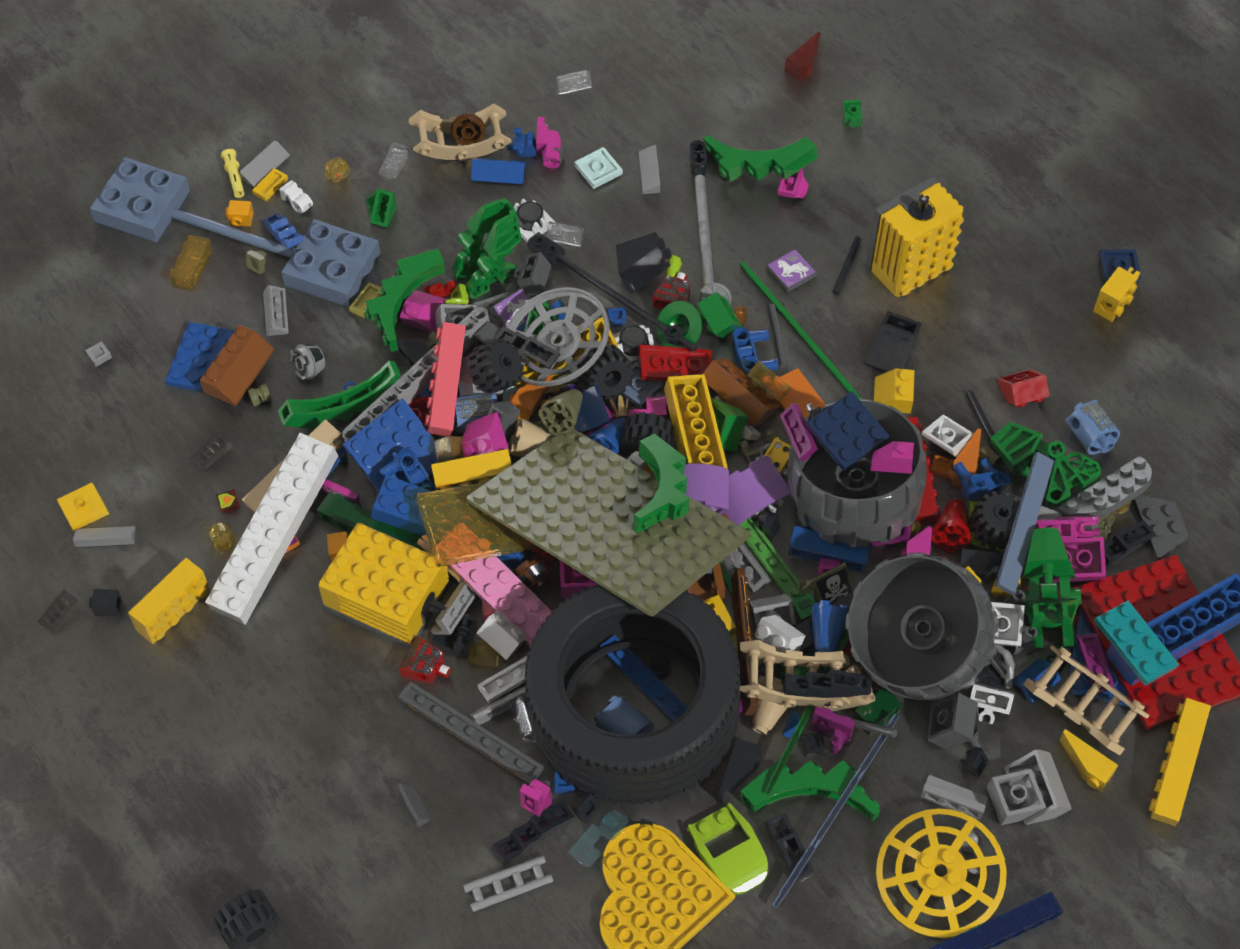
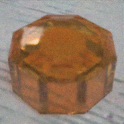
M743 305L735 306L734 313L739 322L745 323L747 321L746 308Z

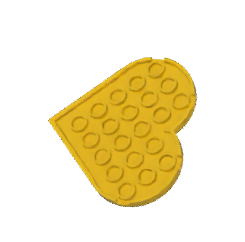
M633 824L617 832L607 844L603 854V875L612 893L606 899L601 910L600 932L602 940L607 949H681L726 908L736 896L670 830L657 824Z

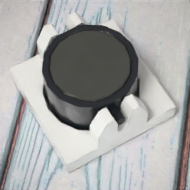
M522 199L521 205L515 203L514 209L517 213L521 237L526 243L538 232L543 234L556 226V222L535 201L527 202L525 199Z
M644 325L628 326L621 332L613 334L618 348L629 359L631 364H634L636 361L639 363L638 347L640 344H654L653 335L650 334L649 327L645 328Z

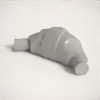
M996 644L994 646L997 649L991 665L1000 674V677L1004 678V687L1013 688L1012 679L1014 678L1015 667L1013 656L1008 650Z

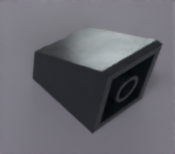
M656 232L616 245L618 273L632 293L637 292L671 266V251L669 248H666L663 238H659Z

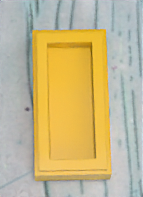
M273 168L252 189V194L267 202L288 180V175Z

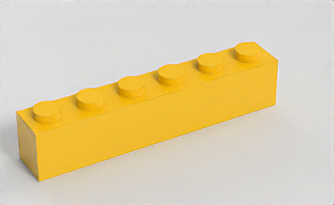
M1186 698L1183 704L1179 703L1176 715H1179L1177 722L1173 723L1171 728V734H1174L1173 739L1168 741L1165 753H1168L1167 760L1162 761L1160 772L1163 773L1162 778L1157 780L1154 789L1157 792L1156 799L1152 798L1149 806V811H1152L1150 818L1172 826H1176L1179 822L1210 712V705Z

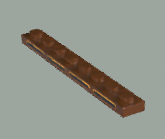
M736 568L731 577L741 685L745 686L749 685L750 657L740 650V642L752 641L753 627L750 626L751 610L748 608L750 596L746 589L748 578L745 577L744 568ZM742 692L744 715L752 716L756 709L759 708L761 699L747 697V694Z

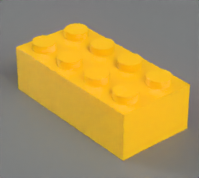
M508 449L431 464L437 493L445 496L452 494L454 490L487 483L511 466Z
M185 558L128 612L135 630L152 644L162 639L165 632L172 626H175L185 613L191 611L194 604L204 598L210 590L203 570Z

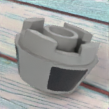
M298 344L295 349L290 351V362H294L297 369L294 373L301 380L313 379L325 368L324 355L317 345Z

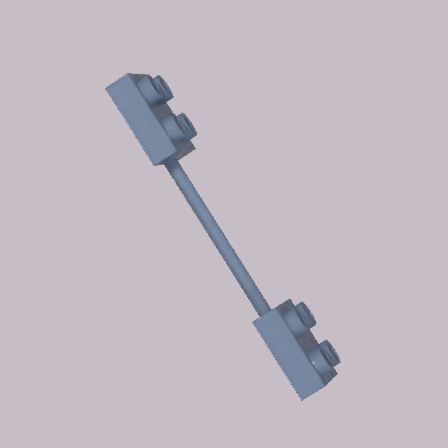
M126 157L123 158L90 207L94 222L154 242H158L171 220L175 219L289 257V261L281 272L284 286L350 307L381 254L378 240L313 219L304 234V241L299 243L297 248H286L281 243L179 210L190 192L187 177Z

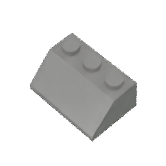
M1036 749L1004 767L1006 774L1031 769L1046 805L1045 809L1023 819L1025 825L1054 819L1072 809L1050 752Z

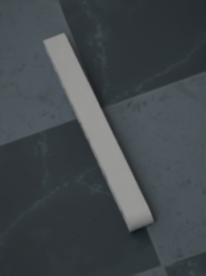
M483 307L474 309L459 323V325L466 326L462 354L474 344V334L488 321L490 322L488 312ZM435 346L344 429L343 438L345 442L403 398L407 404H410L430 385L431 379L434 380V374L431 373L433 362H436L437 357L434 356Z

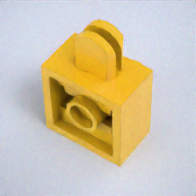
M1118 267L1101 288L1093 312L1111 322L1116 316L1120 317L1125 309L1124 306L1129 305L1134 298L1133 293L1137 289L1136 281L1140 276V272L1136 271L1133 274L1134 268L1132 267L1128 271Z

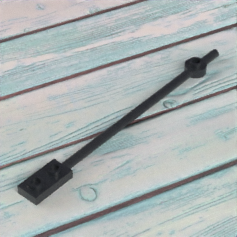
M540 232L527 243L530 250L535 253L541 252L551 264L555 265L559 261L664 332L666 341L669 344L676 345L680 343L692 352L697 350V346L684 337L680 326L671 325L668 327L564 257L566 254L565 249Z

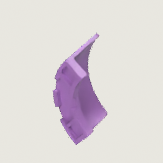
M768 455L749 463V466L744 471L739 473L737 470L729 475V509L724 513L737 525L742 524L770 504L790 495L788 485Z
M685 464L683 474L688 477L685 494L720 515L729 509V470L708 464Z

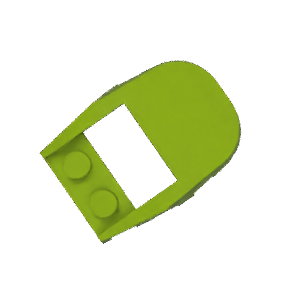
M731 803L698 822L688 825L687 832L688 834L691 833L693 837V846L701 861L734 895L743 894L760 885L766 879L769 867L765 852L751 825ZM741 825L749 839L713 858L705 843Z

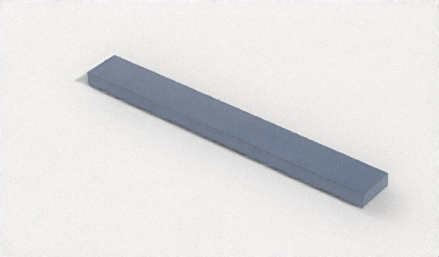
M1039 452L1034 454L995 583L996 587L1011 595L1016 593L1033 529L1036 525L1054 460Z

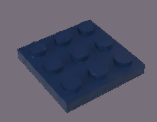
M853 391L812 418L805 425L843 471L890 437Z

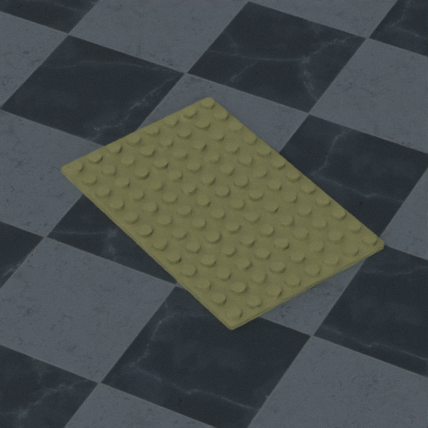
M575 429L566 434L553 436L467 496V502L649 616H655L748 540L751 535L748 530L689 497L688 514L684 517H680L675 521L667 517L665 520L637 533L633 530L634 514L644 508L655 496L658 490L655 476Z

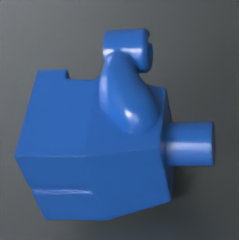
M521 127L514 128V134L517 136L513 138L512 144L507 145V150H514L516 156H537L536 138L533 132L523 134Z

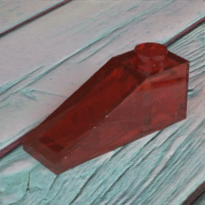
M817 32L785 59L784 71L799 81L807 77L812 71L820 45V32Z

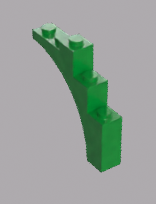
M709 134L703 138L706 145V153L714 157L716 163L719 164L718 171L723 178H727L730 182L745 172L750 177L753 176L759 181L772 171L786 180L818 158L817 146L807 137L781 148L762 151L733 148L718 142Z
M438 248L397 260L398 268L395 269L397 276L381 280V296L366 301L367 308L364 309L366 319H370L373 326L377 325L380 332L383 331V342L385 346H389L391 352L398 350L395 324L402 304L421 284L445 273L444 261Z
M388 361L374 375L352 388L316 399H287L278 410L283 426L313 430L325 419L327 421L330 419L349 421L358 410L365 411L401 375L395 361Z
M656 434L641 440L638 456L648 464L654 473L658 483V490L653 499L634 514L633 530L637 533L650 528L667 517L675 521L688 514L690 498L685 495L688 477L683 474L686 457Z
M810 760L791 775L790 769L785 765L770 795H766L764 791L779 761H776L740 791L739 799L753 814L770 803L793 796L815 795L838 801L854 777L856 770L851 764H847L842 760L824 775L822 768ZM857 784L845 804L862 813L873 823L879 817L880 807L874 799H870L865 794L862 786Z

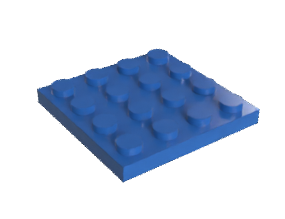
M189 322L165 379L166 385L203 392L200 379L235 330Z
M403 398L342 444L378 492L384 481V477L379 469L392 462L393 458L403 448L412 449L429 475L433 473L431 464L449 460ZM406 456L402 461L409 462L412 457ZM398 471L391 475L393 478L410 483L404 471Z

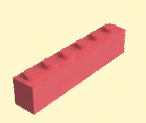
M443 322L441 328H437L436 339H439V342L434 348V356L437 357L436 362H433L431 373L434 374V380L431 379L429 386L432 396L428 398L427 408L430 409V412L425 418V426H428L427 432L430 434L450 437L453 431L466 327L464 325Z

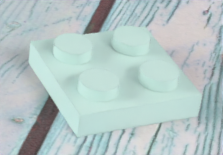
M604 147L574 162L576 169L593 189L623 174V169Z

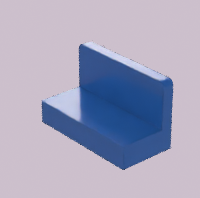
M1037 659L1012 679L1013 686L1022 689L1028 702L1033 703L1039 697L1023 685L1027 678L1034 682L1040 680L1051 665V662ZM1057 671L1046 684V690H1049L1061 680Z

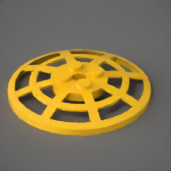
M952 809L924 810L903 819L885 838L877 859V884L882 900L890 913L908 929L931 938L959 937L981 927L998 909L1006 887L1007 870L1005 858L994 835L975 818ZM932 815H952L966 820L967 823L961 831L946 826H934ZM921 817L924 818L926 828L913 834L905 843L894 837L908 823ZM975 826L990 840L997 855L983 856L979 846L969 837ZM936 833H949L957 837L952 845L948 846L939 844ZM928 835L930 847L922 852L911 847L916 840ZM964 842H967L977 855L976 859L964 860L963 856L958 852ZM891 845L900 850L896 860V876L883 880V860L888 846ZM905 854L916 860L915 871L902 874V863ZM999 864L1000 882L997 894L993 900L983 893L987 878L986 866ZM939 865L945 866L947 874L942 877L937 876L934 872L935 868ZM980 867V879L976 888L966 881L967 869ZM917 880L923 890L917 900L911 896L904 883ZM898 885L904 898L913 906L907 918L893 905L885 888ZM961 889L972 895L965 903L954 907L952 895ZM930 896L943 898L946 909H933L926 907L925 904ZM977 900L989 907L977 920L959 928L956 914L969 909ZM920 912L931 916L948 917L951 930H932L915 924V921Z

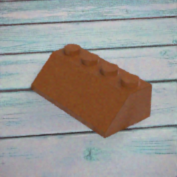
M238 325L200 379L203 392L237 406L274 352V348L256 331Z
M728 358L713 360L703 373L705 374L708 388L715 390L721 400L727 401L730 405L739 408L748 416L747 423L751 426L761 425L780 408V405Z

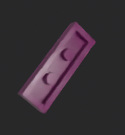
M792 403L780 416L798 459L805 461L817 450V446L810 430L805 426L806 421L799 405Z
M1092 633L1077 636L1076 641L1085 667L1096 675L1098 673L1103 674L1109 679L1107 683L1115 688L1098 634ZM1089 677V681L1092 686L1095 680ZM1102 686L1097 693L1107 692L1108 690Z

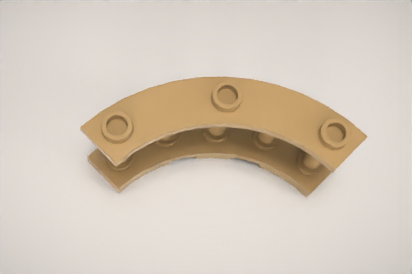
M493 103L489 107L476 112L475 114L482 119L485 127L493 125L494 136L486 140L482 138L480 142L470 145H460L457 142L458 146L445 145L443 133L451 134V125L456 117L440 119V116L419 110L409 118V124L419 128L421 142L413 148V151L436 159L466 160L502 149L512 142L510 138L501 134L499 121L507 116L506 110ZM426 131L436 133L438 144L428 140Z
M761 640L740 642V650L750 657L749 685L740 686V691L747 694V697L782 703L785 707H795L796 705L830 706L834 709H840L843 705H850V700L846 697H801L785 695L782 692L773 690L774 663L784 664L788 674H794V667L805 666L810 672L816 673L819 667H830L832 670L840 671L843 666L850 665V657L844 652H815V656H803V652L784 650V653L778 652L776 647L768 645ZM758 659L763 660V663H765V687L758 684Z
M1051 645L1050 649L1057 654V657L1040 680L1034 682L1027 678L1023 685L1051 706L1058 707L1064 712V715L1075 723L1081 724L1088 729L1089 733L1106 748L1121 755L1124 748L1119 744V738L1138 713L1148 719L1150 715L1143 710L1145 706L1137 700L1132 702L1107 683L1109 679L1103 674L1098 673L1096 675L1071 658V653L1065 648L1061 647L1058 649ZM1065 660L1073 665L1075 669L1058 692L1052 694L1046 690V684ZM1083 672L1095 680V682L1077 706L1074 705L1072 708L1064 702V696ZM1103 686L1114 696L1099 717L1091 722L1083 716L1084 710ZM1120 701H1123L1131 709L1113 733L1108 735L1102 730L1104 728L1103 724Z

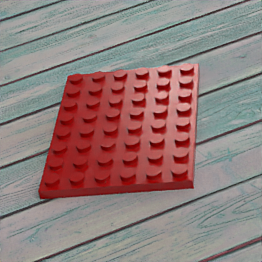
M1177 555L1108 576L1106 580H1096L1074 587L1081 588L1082 606H1079L1092 632L1098 634L1105 656L1111 643L1094 622L1096 617L1128 600L1143 620L1148 623L1199 594ZM1222 634L1177 659L1176 661L1179 665L1176 669L1146 686L1141 681L1130 686L1108 658L1128 698L1132 702L1137 700L1144 705L1145 708L1143 710L1150 715L1147 719L1139 713L1137 714L1145 730L1178 719L1179 715H1176L1179 703L1183 704L1186 698L1210 705L1211 707L1240 698V664Z

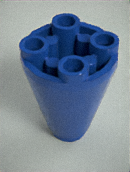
M622 417L613 419L588 437L620 456L626 420Z
M820 600L819 603L812 605L811 615L815 651L836 652L845 632L846 614L849 613L850 606L840 604L839 607L833 606L832 602Z

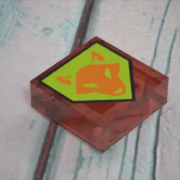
M235 489L216 495L222 514L240 508Z

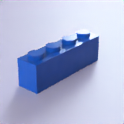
M795 526L788 555L820 563V558L838 560L840 565L846 564L847 570L865 574L871 544L864 548H852L847 543L835 541L832 544L820 539L818 532Z

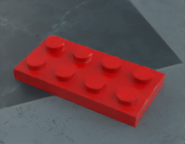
M641 344L638 347L640 380L666 382L668 377L701 375L712 362L711 350L697 349L695 352H692L688 348Z

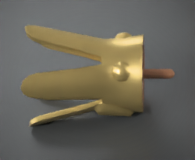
M619 395L618 410L613 400L609 399L616 418L622 417L626 420L628 417V398L626 399L625 407L623 397Z

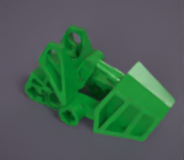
M505 198L482 205L466 223L468 229L461 232L458 236V241L465 250H462L457 255L451 273L458 281L472 275L466 285L467 293L471 299L489 292V284L497 280L503 284L516 271V264H511L502 259L511 254L513 248L522 241L517 213L513 205ZM485 233H488V238L486 242L483 243L482 241Z
M1014 422L1008 423L990 438V444L1014 476L1020 473L1023 477H1028L1034 454L1037 452L1054 460L1055 464L1053 463L1047 486L1049 485L1046 497V507L1058 512V507H1054L1052 504L1058 506L1069 501L1071 497L1070 490L1076 486L1083 492L1101 480V468L1098 462L1077 452H1071L1066 456L1065 446L1062 442L1053 441L1048 444L1043 441L1042 433ZM1072 457L1079 458L1080 462L1076 460H1072L1069 462V459ZM1054 497H1059L1060 499H1059V500H1053L1052 498H1054Z
M1045 527L1033 529L1022 582L1029 581V591H1023L1025 599L1020 605H1025L1024 611L1031 628L1035 627L1038 631L1037 636L1032 640L1034 648H1043L1042 626L1054 628L1061 625L1064 647L1074 646L1073 620L1078 606H1082L1081 588H1070V579H1077L1058 528ZM1053 575L1055 577L1059 576L1061 600H1058L1057 583H1053ZM1043 576H1044V581H1045V583H1042V584H1041V593H1042V601H1041V599H1040V588H1039V577H1043Z

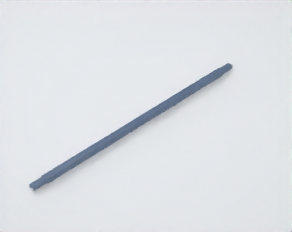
M894 714L886 727L893 729L900 716ZM880 734L772 904L773 907L778 908L783 898H785L888 736Z

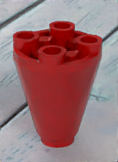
M959 499L948 501L933 526L931 540L937 546L943 548L947 553H955L956 550L960 549V546L966 547L971 539L965 507Z

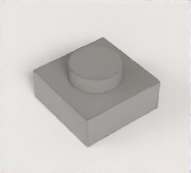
M102 341L85 350L96 367L112 358L111 353Z

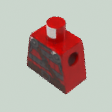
M678 272L676 277L666 276L653 295V307L663 310L674 301L689 302L691 283L686 281V274Z
M416 636L400 664L399 670L402 677L431 684L437 675L447 678L451 667L443 664L445 659L444 653L421 637Z

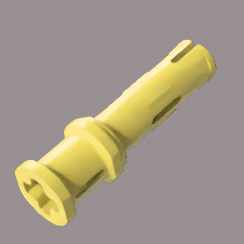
M234 149L223 150L221 158L225 163L224 169L229 174L234 196L241 198L244 196V190L238 171L240 164L236 160L237 153Z

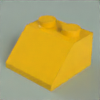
M896 368L875 377L874 402L892 406L902 413L911 414L915 370Z

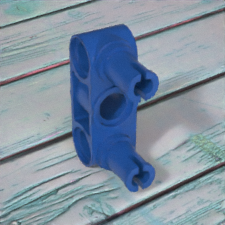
M739 327L734 330L732 341L739 369L752 381L764 372L778 370L776 358L767 361L757 359L756 349L753 344L769 340L768 329L751 332V330L748 331L746 328Z
M401 449L392 462L379 469L384 479L386 475L391 476L398 471H404L410 484L421 488L430 487L432 492L437 493L427 470L412 449ZM406 456L412 457L409 462L402 461Z
M988 458L981 460L978 464V467L983 471L982 474H970L962 462L955 464L952 468L961 481L962 495L970 501L981 500L984 495H989L993 491H996L998 495L1000 491L1004 492L1012 482L1010 476L1003 471L996 470Z

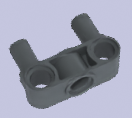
M1016 590V593L996 603L1020 605L1025 599V594L1022 590ZM1025 615L1023 618L1021 646H1007L1012 655L1031 653L1034 649L1032 640L1037 636L1038 631L1035 627L1031 628V626H1028Z

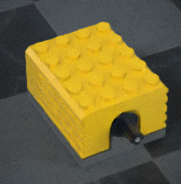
M934 176L875 209L866 266L896 297L907 295L912 289L921 287L926 281L936 278L940 273L950 270L954 265L952 258L956 255L954 249L959 243L957 236L962 231L959 227L964 221L962 217L964 207L959 205V202L953 199V196L947 193V190L944 187L942 188L940 183H937L938 181Z
M357 523L319 582L324 608L335 615L410 648L416 636L421 635L433 613L439 615L442 610L447 608L445 604L441 603L443 595L446 594L450 587L447 561L362 523Z

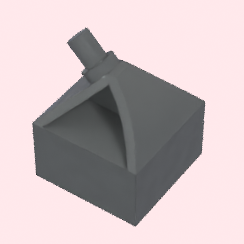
M956 693L932 703L927 741L943 749H948L965 742L970 743L973 749L975 746L982 748L978 741V702L961 693Z

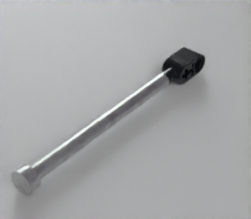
M695 140L690 144L691 174L695 178L703 286H705L706 284L714 283L705 183L707 155L705 143L701 140Z

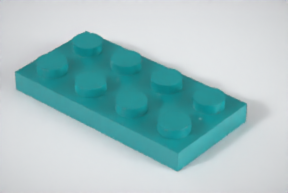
M1128 600L1096 617L1094 621L1144 686L1178 667L1179 663Z

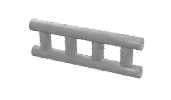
M538 856L464 884L465 893L472 891L476 901L470 904L472 912L553 882L551 874L544 876L540 865L546 863L544 856ZM532 868L536 879L524 883L520 872ZM512 876L516 887L504 891L500 880ZM492 883L496 895L484 899L480 888Z

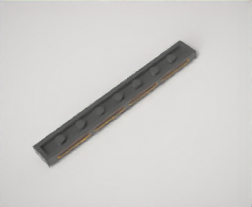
M411 681L398 696L399 701L530 784L533 780L537 779L544 770L543 765Z

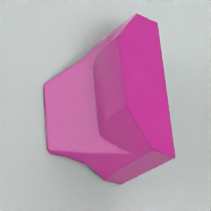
M804 168L786 180L782 177L778 189L779 196L805 199L809 184L803 175Z

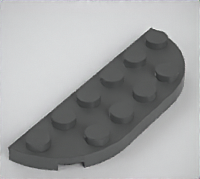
M1138 456L1059 506L1058 512L1062 513V516L1065 517L1106 516L1149 488L1152 482L1151 466L1144 458Z

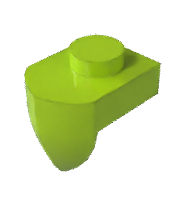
M458 284L450 294L451 299L445 300L446 304L468 305L469 299L466 286Z

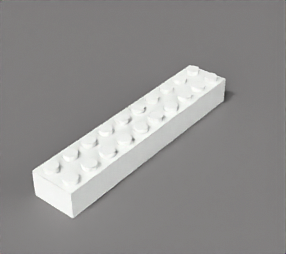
M299 433L205 601L211 610L246 625L338 458V454L333 446Z

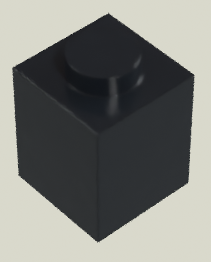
M94 589L93 596H90L89 607L92 608L95 616H119L122 598L116 589Z

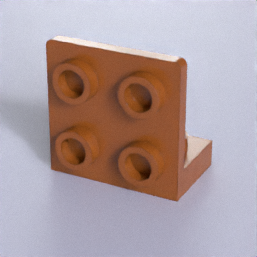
M720 563L712 568L711 573H706L686 589L688 593L695 594L697 598L700 597L703 601L719 595L721 600L724 601L725 586Z

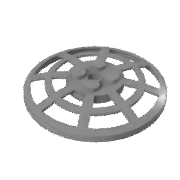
M556 288L533 297L514 314L506 328L513 332L518 331L528 338L531 336L558 351L561 355L555 362L565 360L568 365L556 370H552L553 366L550 369H542L534 363L523 359L521 364H527L532 370L540 373V376L536 381L524 376L520 380L535 386L548 387L560 385L577 378L597 361L607 343L609 319L605 308L595 296L582 289ZM570 296L568 307L555 308L546 312L542 303L554 298ZM577 297L591 302L598 310L589 317L584 311L575 308ZM536 308L540 316L529 326L526 333L516 330L521 320L532 309ZM566 313L564 320L552 322L550 319L554 315ZM573 314L582 317L585 322L576 327L571 322ZM602 316L605 325L602 341H595L596 332L593 323ZM544 322L546 326L538 335H533L534 330ZM589 327L590 340L581 341L580 334ZM562 338L560 343L555 344L557 339ZM598 348L592 358L578 369L577 365L588 356L590 350ZM577 349H586L574 362L572 355ZM569 370L572 373L557 380L545 381L548 375L561 374Z

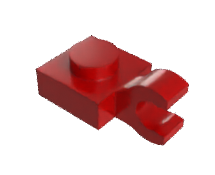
M454 280L444 286L440 282L423 288L427 294L446 299V296L452 293L456 285Z

